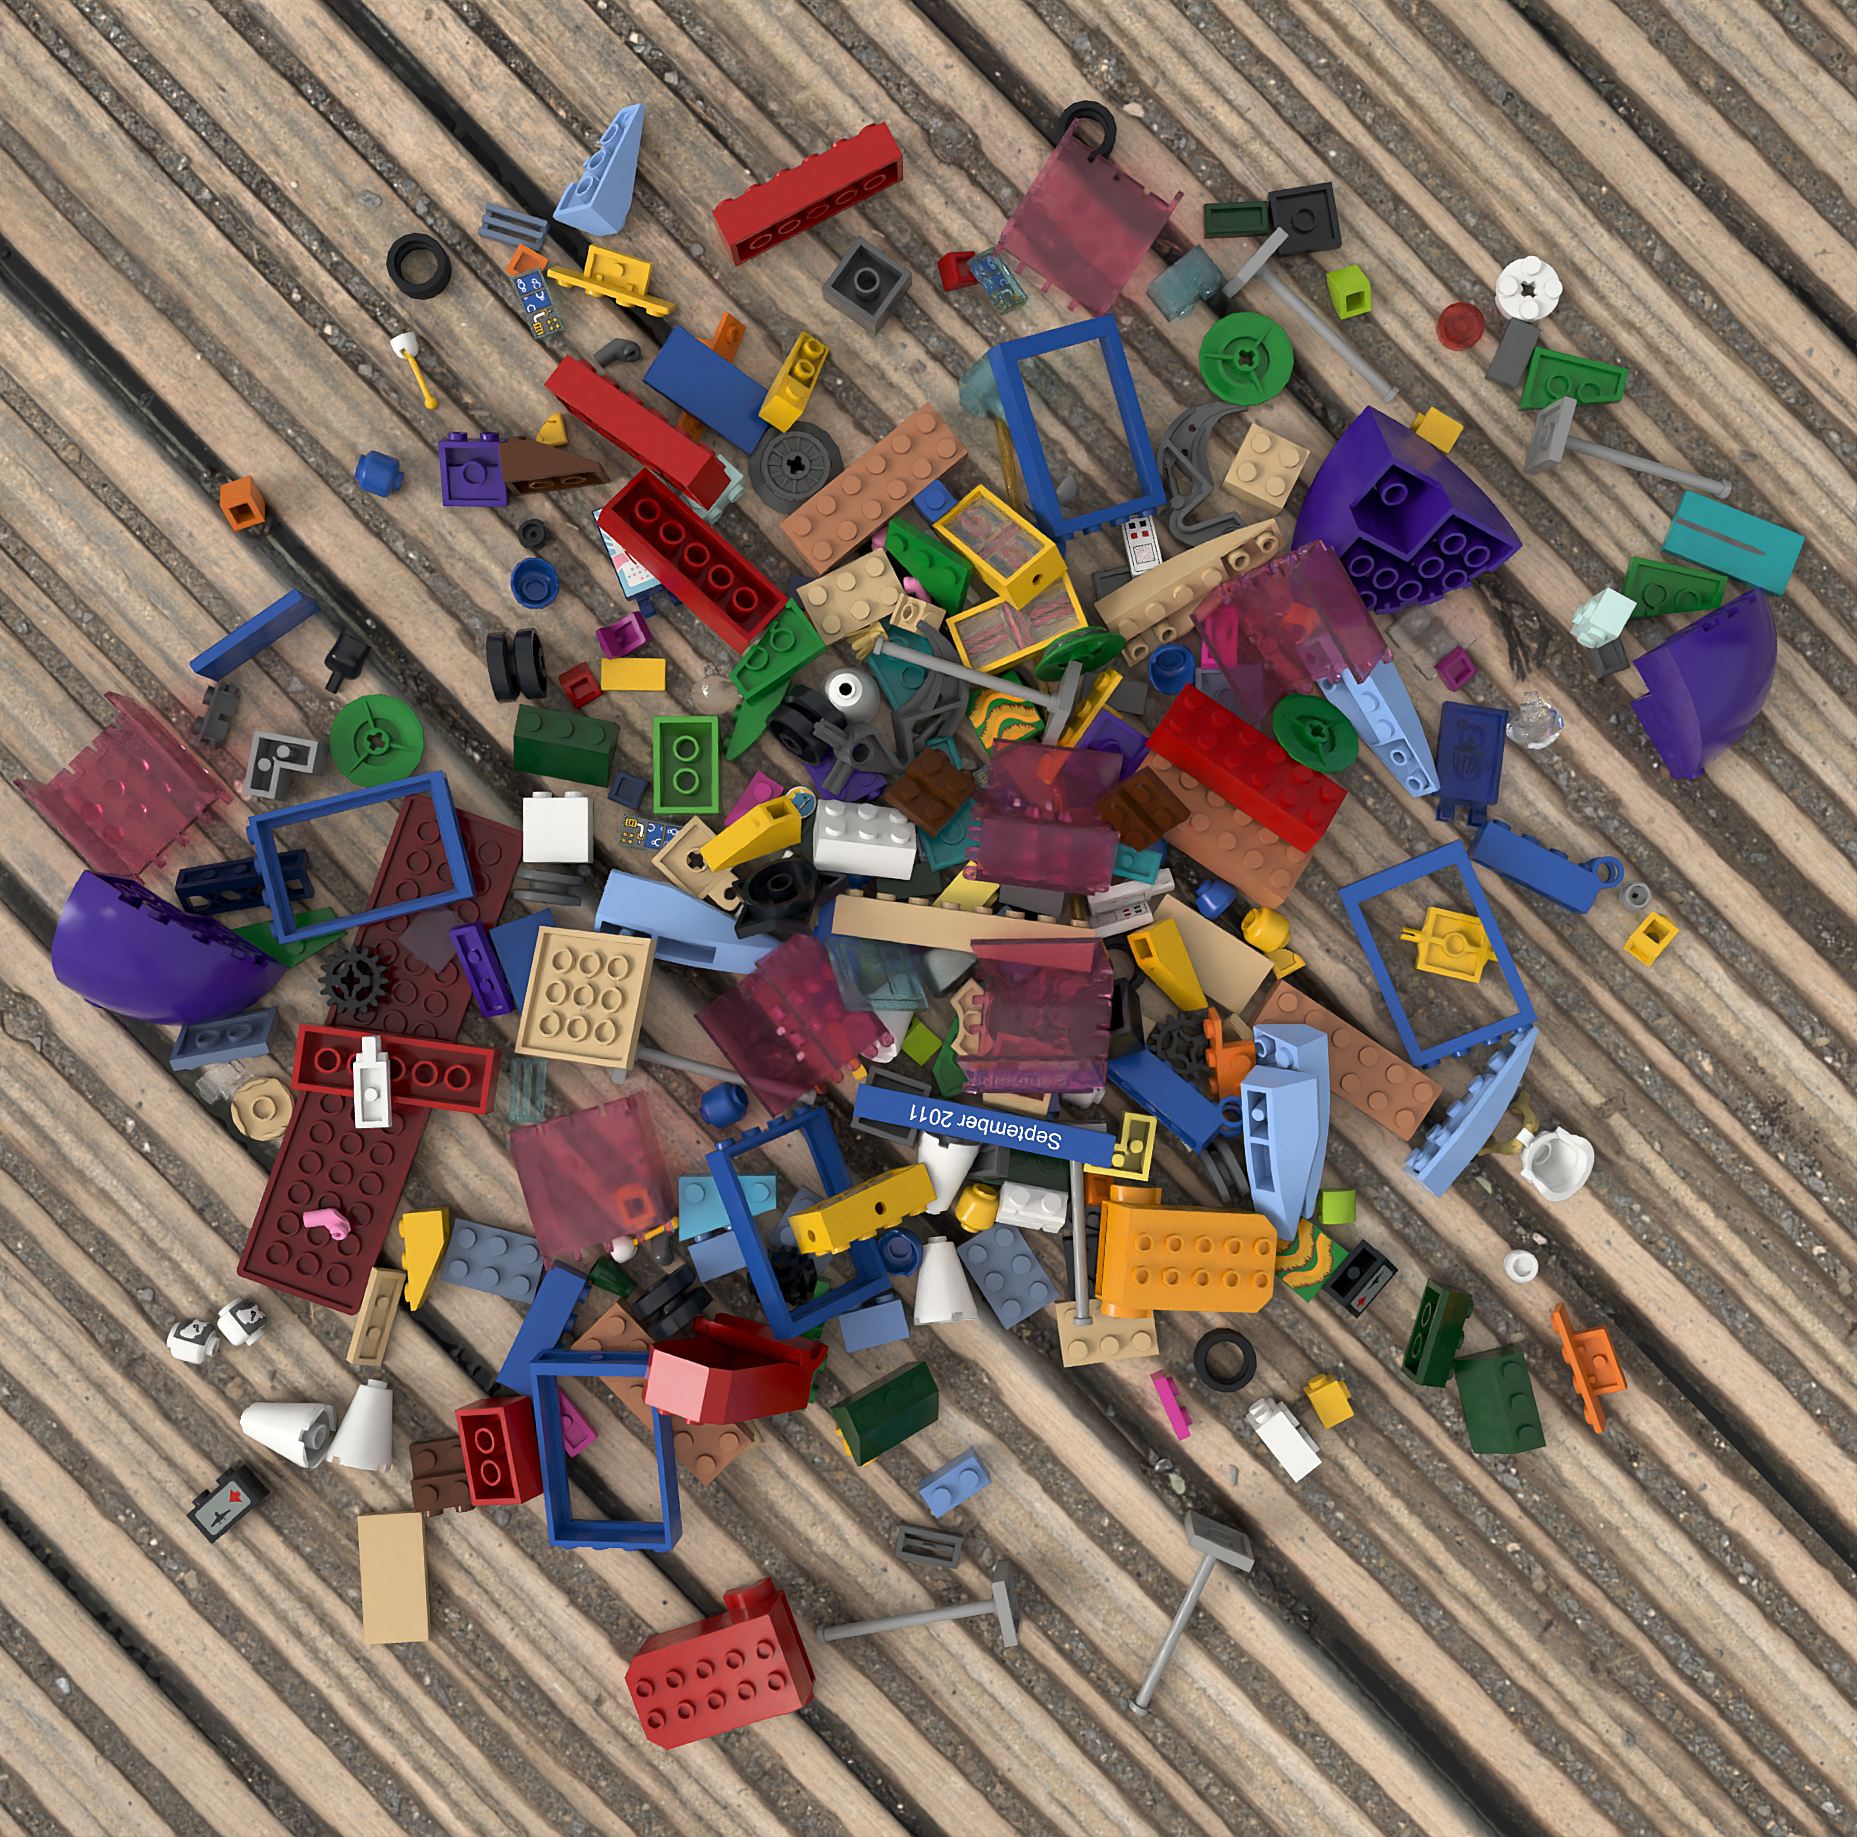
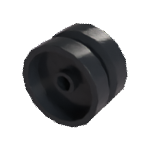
M535 628L519 629L514 636V640L505 631L489 633L486 640V657L490 682L497 702L500 704L517 702L521 691L528 700L545 698L547 695V673L543 648L537 630Z
M795 685L784 699L785 705H777L767 716L765 722L773 737L790 754L810 766H819L831 750L829 744L813 735L815 730L814 724L820 722L822 718H825L842 730L848 724L837 708L823 695L805 685Z
M687 1263L657 1280L644 1291V1295L629 1307L638 1320H646L657 1312L660 1313L649 1324L647 1332L656 1343L662 1342L687 1324L714 1299L704 1286H698L687 1294L683 1293L693 1284L696 1278L695 1273Z

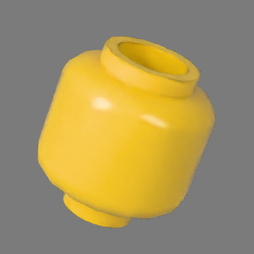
M1261 906L1257 909H1251L1242 922L1241 928L1244 931V939L1265 953H1272L1279 948H1284L1291 938L1289 920L1284 915L1268 907Z
M975 1183L974 1185L967 1186L955 1207V1215L961 1222V1227L972 1233H977L979 1230H989L995 1222L999 1208L998 1192L993 1187L984 1183Z

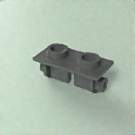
M217 681L214 687L208 685L202 704L208 706L204 717L197 716L191 733L197 735L195 742L200 743L203 737L207 739L206 745L218 749L220 744H224L230 725L228 722L219 720L220 713L233 717L236 705L240 699V696L237 695L239 689L226 685L225 691L219 689L221 683Z

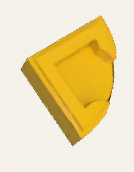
M561 412L555 413L547 419L541 427L539 434H537V442L555 448L570 445Z
M1278 949L1272 953L1261 952L1275 962L1271 971L1278 980L1306 965L1299 955L1287 949Z

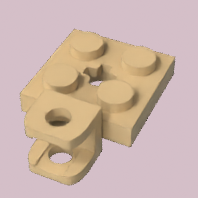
M695 815L651 862L678 888L701 900H704L709 895L722 908L729 911L735 910L741 901L737 896L733 900L728 899L726 891L732 887L731 883L733 881L740 880L732 872L737 865L713 873L703 858L702 861L705 865L702 868L696 866L692 869L689 866L692 861L689 855L692 852L698 855L700 848L717 836Z

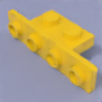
M594 243L589 246L584 274L558 265L549 268L547 276L555 278V283L560 286L574 288V285L583 287L586 288L585 292L591 296L603 298L607 295L616 298V303L625 307L632 308L638 305L646 308V313L656 317H665V314L669 315L676 308L675 303L647 294L654 265L653 262Z
M1108 667L1105 672L1103 671L1097 676L1093 683V690L1087 698L1082 699L1077 705L1075 716L1068 725L1064 726L1054 749L1046 752L1039 760L1036 773L1044 781L1051 782L1101 707L1120 720L1123 718L1122 714L1105 703L1123 677L1112 668Z

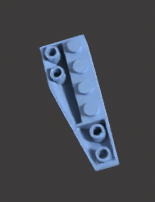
M1362 609L1337 619L1299 642L1296 647L1327 700L1350 720L1355 732L1410 795L1416 798L1438 791L1441 787L1433 758L1410 696L1391 658Z
M615 869L610 871L596 913L593 932L655 940L657 941L654 955L656 959L688 966L750 975L785 977L792 949L791 946L766 933L738 939L734 930L737 918L674 885Z
M1257 1024L1253 1026L1256 1065L1319 1075L1321 1135L1301 1216L1308 1219L1312 1217L1321 1182L1329 1129L1330 1079L1327 1034L1306 1024Z
M1534 1026L1519 1034H1515L1513 1030L1507 1039L1509 1043L1503 1051L1498 1050L1490 1057L1487 1062L1489 1066L1482 1076L1478 1074L1469 1082L1466 1088L1468 1090L1466 1095L1461 1100H1455L1446 1111L1448 1116L1441 1124H1435L1426 1134L1425 1138L1427 1141L1420 1149L1415 1148L1405 1159L1407 1165L1403 1168V1171L1430 1194L1438 1198L1443 1195L1480 1151L1498 1125L1517 1090L1528 1064L1539 1031L1537 1027Z
M1255 1065L1241 1082L1244 1145L1251 1195L1255 1212L1266 1216L1277 1230V1239L1293 1242L1296 1237L1321 1135L1319 1075Z

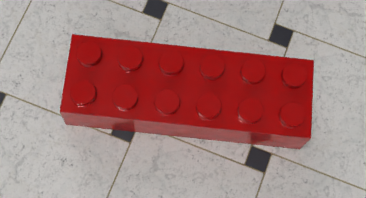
M885 121L878 125L872 123L861 129L859 135L849 140L847 138L838 140L831 146L830 150L820 155L815 153L806 157L801 165L791 170L786 168L779 171L767 183L763 185L757 183L746 189L744 195L734 200L728 198L721 201L716 206V209L712 211L718 235L735 267L902 181L903 155Z
M567 354L544 384L550 393L573 416L702 508L709 511L732 481L724 472L726 465L715 457L716 453L701 441L698 445L691 440L692 436L676 424L673 428L666 423L668 419L656 409L651 408L650 411L643 406V401L632 392L628 391L625 394L619 390V384L608 375L599 376L595 373L597 370L585 359L581 358L579 361H576Z
M646 467L622 488L600 512L596 524L740 655L781 614L786 603L790 600Z
M1188 682L1173 700L1145 743V746L1304 854L1323 837L1348 793L1347 790L1319 771L1310 769L1293 759L1281 745Z
M314 1022L299 1024L290 1089L354 1097L353 1062H356L357 1053H363L362 1037L380 1035L382 1052H388V1060H390L391 1102L481 1115L494 1112L502 1048Z

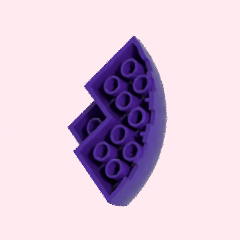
M1368 405L1330 451L1305 497L1297 519L1291 545V589L1295 601L1329 612L1330 608L1346 610L1348 615L1361 609L1363 612L1375 611L1376 615L1401 612V607L1415 603H1419L1420 607L1444 599V593L1461 587L1464 590L1472 586V579L1487 570L1492 573L1512 557L1523 544L1496 505L1457 465L1418 434Z
M1762 587L1745 592L1665 638L1667 640L1665 643L1632 661L1648 687L1649 692L1630 702L1674 780L1686 777L1689 781L1705 773L1704 767L1726 752L1744 735L1765 704L1776 670L1777 632L1774 616Z
M90 870L82 872L67 899L55 931L52 946V967L57 980L65 987L84 997L86 1002L97 1008L104 1007L133 1019L168 1026L208 1024L233 1016L253 1005L268 993L289 968L212 916L185 913L131 877Z

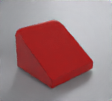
M974 251L949 252L938 261L937 265L945 291H954L981 283L969 266L970 263L977 261Z
M586 661L558 677L561 686L576 709L604 694Z

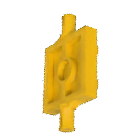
M1428 907L1425 923L1420 930L1405 926L1401 927L1400 932L1412 934V936L1402 933L1399 934V939L1417 943L1418 953L1414 969L1479 983L1483 967L1487 961L1498 962L1483 924L1478 917L1436 907Z

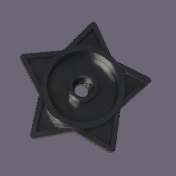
M798 850L790 857L777 859L762 865L748 878L733 881L731 884L734 892L744 905L734 927L737 938L744 939L775 929L806 936L812 935L820 908L850 886L847 876L845 874L817 870L814 864L806 859L802 851Z

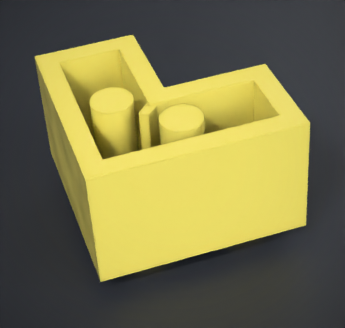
M1122 1109L1117 1141L1115 1140L1110 1168L1083 1163V1171L1148 1181L1157 1119L1150 1113Z

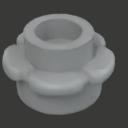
M1630 880L1619 891V900L1621 903H1624V907L1627 910L1635 912L1648 906L1651 900V891L1645 883ZM1633 893H1636V894H1637V898H1636V899H1634V898L1632 897V894H1633Z

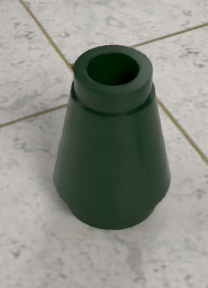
M603 1256L598 1258L587 1275V1278L592 1280V1285L621 1296L624 1299L631 1295L637 1285L611 1258L606 1259Z

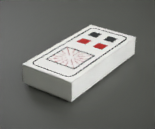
M1138 514L1129 516L1130 522L1120 524L1132 580L1163 563L1152 515L1140 519Z
M1146 900L1085 918V921H1089V928L1096 929L1095 940L1154 922Z

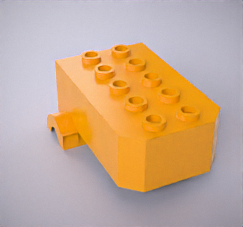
M1111 1184L1110 1200H1102L1095 1297L1102 1300L1101 1314L1120 1318H1152V1310L1257 1313L1273 1297L1277 1230L1265 1215L1242 1208L1161 1204L1162 1188L1156 1186L1137 1187Z

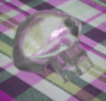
M708 663L704 667L705 677L692 686L690 697L695 709L710 716L722 714L732 709L740 702L743 696L729 677L731 673L729 664L724 663L719 668V674L715 670V663Z
M1538 691L1525 692L1524 698L1526 703L1520 705L1521 711L1509 721L1504 728V732L1512 742L1530 749L1545 748L1553 743L1563 732V719L1552 706L1541 702Z

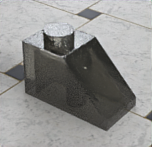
M932 947L919 956L920 962L912 969L934 998H948L993 957L988 954Z

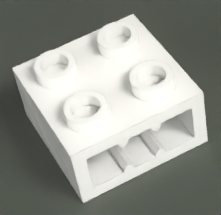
M533 792V798H523V862L529 864L593 863V799L584 797V792H565V798H552V792Z
M1271 1397L1266 1400L1262 1398L1249 1408L1250 1413L1246 1415V1418L1296 1483L1322 1463L1315 1454L1320 1450L1302 1426L1296 1430L1295 1427L1300 1423L1282 1401L1276 1404Z

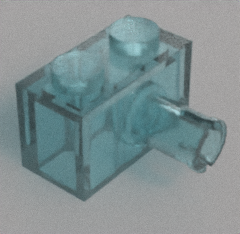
M1198 244L1151 281L1146 295L1169 323L1176 317L1182 320L1194 310L1195 306L1193 304L1202 297L1204 300L1209 299L1220 289L1218 284L1223 273L1201 245Z
M986 351L959 380V398L961 399L959 403L970 415L976 413L981 419L991 410L1009 428Z

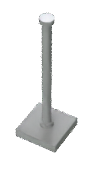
M1278 227L1221 291L1231 299L1252 276L1256 280L1260 278L1383 396L1381 400L1387 404L1400 389L1395 385L1392 387L1268 268L1270 264L1267 262V259L1289 236Z
M1565 396L1538 411L1523 469L1524 473L1536 475L1561 463L1564 449L1566 448L1713 493L1718 499L1725 500L1731 491V481L1724 479L1721 482L1569 436L1568 433L1577 403L1576 399Z
M878 635L873 654L879 655L883 653L1047 707L1046 711H1049V716L1041 747L1050 750L1054 749L1071 713L1083 663L1070 659L1056 693L1052 692L1050 695L886 641L884 636Z
M642 1042L637 1043L634 1059L636 1062L637 1059L650 1061L806 1103L805 1105L809 1104L811 1108L814 1104L817 1089H801L641 1046ZM614 1068L611 1082L624 1085L628 1070Z
M1108 1119L1054 1121L1055 1123L1108 1133ZM1070 1160L1076 1317H1073V1325L1087 1326L1093 1324V1317L1089 1316L1083 1163Z
M1190 1509L1184 1520L1189 1546L1204 1552L1205 1555L1137 1698H1133L1130 1702L1129 1707L1131 1710L1142 1716H1146L1149 1711L1148 1703L1217 1559L1247 1572H1250L1255 1561L1248 1535Z
M1005 1560L996 1563L992 1579L994 1593L992 1599L832 1627L818 1625L816 1628L818 1643L820 1646L827 1645L830 1640L995 1612V1615L999 1616L1005 1647L1017 1646L1023 1622L1010 1561Z

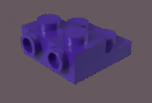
M458 431L448 432V438L438 441L443 506L507 507L509 505L508 487L503 483L498 443H505L508 438H499V432H481L480 438H468L467 432Z
M1101 707L1065 759L1068 763L1065 769L1080 779L1085 774L1092 779L1090 785L1103 794L1106 790L1136 772L1151 750L1145 746L1148 738Z
M858 745L853 748L852 755L857 751ZM830 746L831 751L819 766H810L804 763L823 800L835 799L842 802L856 803L866 797L867 801L870 802L883 795L885 792L882 788L888 786L882 773L857 771L854 769L838 796L823 788V782L838 760L834 756L832 746Z

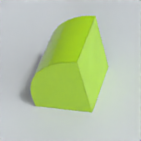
M1357 264L1326 273L1330 297L1335 311L1341 320L1371 311L1370 282Z
M913 1014L901 1048L918 1064L923 1066L940 1048L943 1042Z
M1319 1188L1317 1194V1220L1322 1224L1355 1222L1356 1188Z

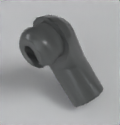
M615 338L596 352L593 357L604 368L614 359L626 362L637 361L641 356V349L633 341Z
M679 1227L677 1229L670 1228L651 1238V1256L656 1264L669 1266L674 1261L675 1255L670 1250L669 1240L679 1231Z

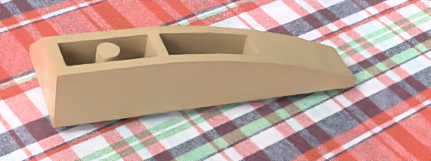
M1274 518L1222 535L1178 554L1146 571L1093 605L1108 632L1119 633L1125 637L1126 644L1121 654L1131 668L1149 657L1159 645L1172 643L1188 633L1279 552L1286 543Z

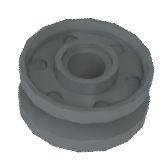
M516 870V877L529 881L530 884L529 888L514 889L513 898L561 906H581L582 898L568 894L569 887L584 886L585 878L544 870Z
M1219 1134L1212 1141L1214 1151L1209 1152L1205 1148L1200 1155L1196 1153V1156L1220 1202L1225 1206L1231 1203L1228 1187L1233 1185L1242 1196L1249 1194L1250 1189L1233 1152L1224 1137Z

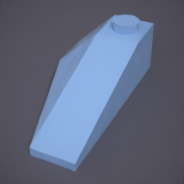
M642 103L621 108L600 139V143L603 145L601 150L596 152L592 158L588 157L582 165L586 171L577 185L571 182L566 188L553 214V218L557 221L598 237L616 234L622 230L632 201L645 106Z

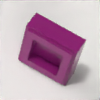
M1459 646L1434 666L1448 690L1456 692L1478 672L1464 648Z

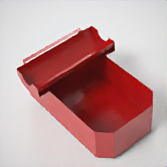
M716 1313L713 1321L703 1319V1315L695 1316L692 1332L697 1333L700 1337L651 1343L641 1395L643 1402L656 1407L659 1414L667 1416L679 1415L684 1417L685 1423L697 1426L704 1425V1423L727 1425L806 1409L813 1373L822 1364L829 1347L819 1343L820 1341L802 1335L790 1339L775 1340L770 1325L726 1313Z
M771 1577L758 1580L755 1584L746 1588L739 1589L736 1587L727 1590L723 1595V1599L728 1612L647 1638L634 1656L624 1677L647 1740L669 1750L774 1716L789 1714L803 1708L813 1700L812 1687L816 1681L813 1669L784 1590L775 1591Z

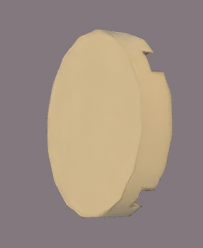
M265 1076L251 1079L239 1087L234 1101H232L231 1112L233 1122L240 1132L261 1141L278 1138L283 1135L287 1130L297 1102L296 1095L289 1085L278 1078Z

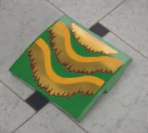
M1014 670L1000 677L1022 685ZM982 687L969 694L965 716L973 727L978 740L990 760L1045 731L1046 727L1033 702L987 687Z
M1300 1216L1294 1241L1277 1239L1274 1275L1309 1303L1349 1256V1253L1310 1220Z

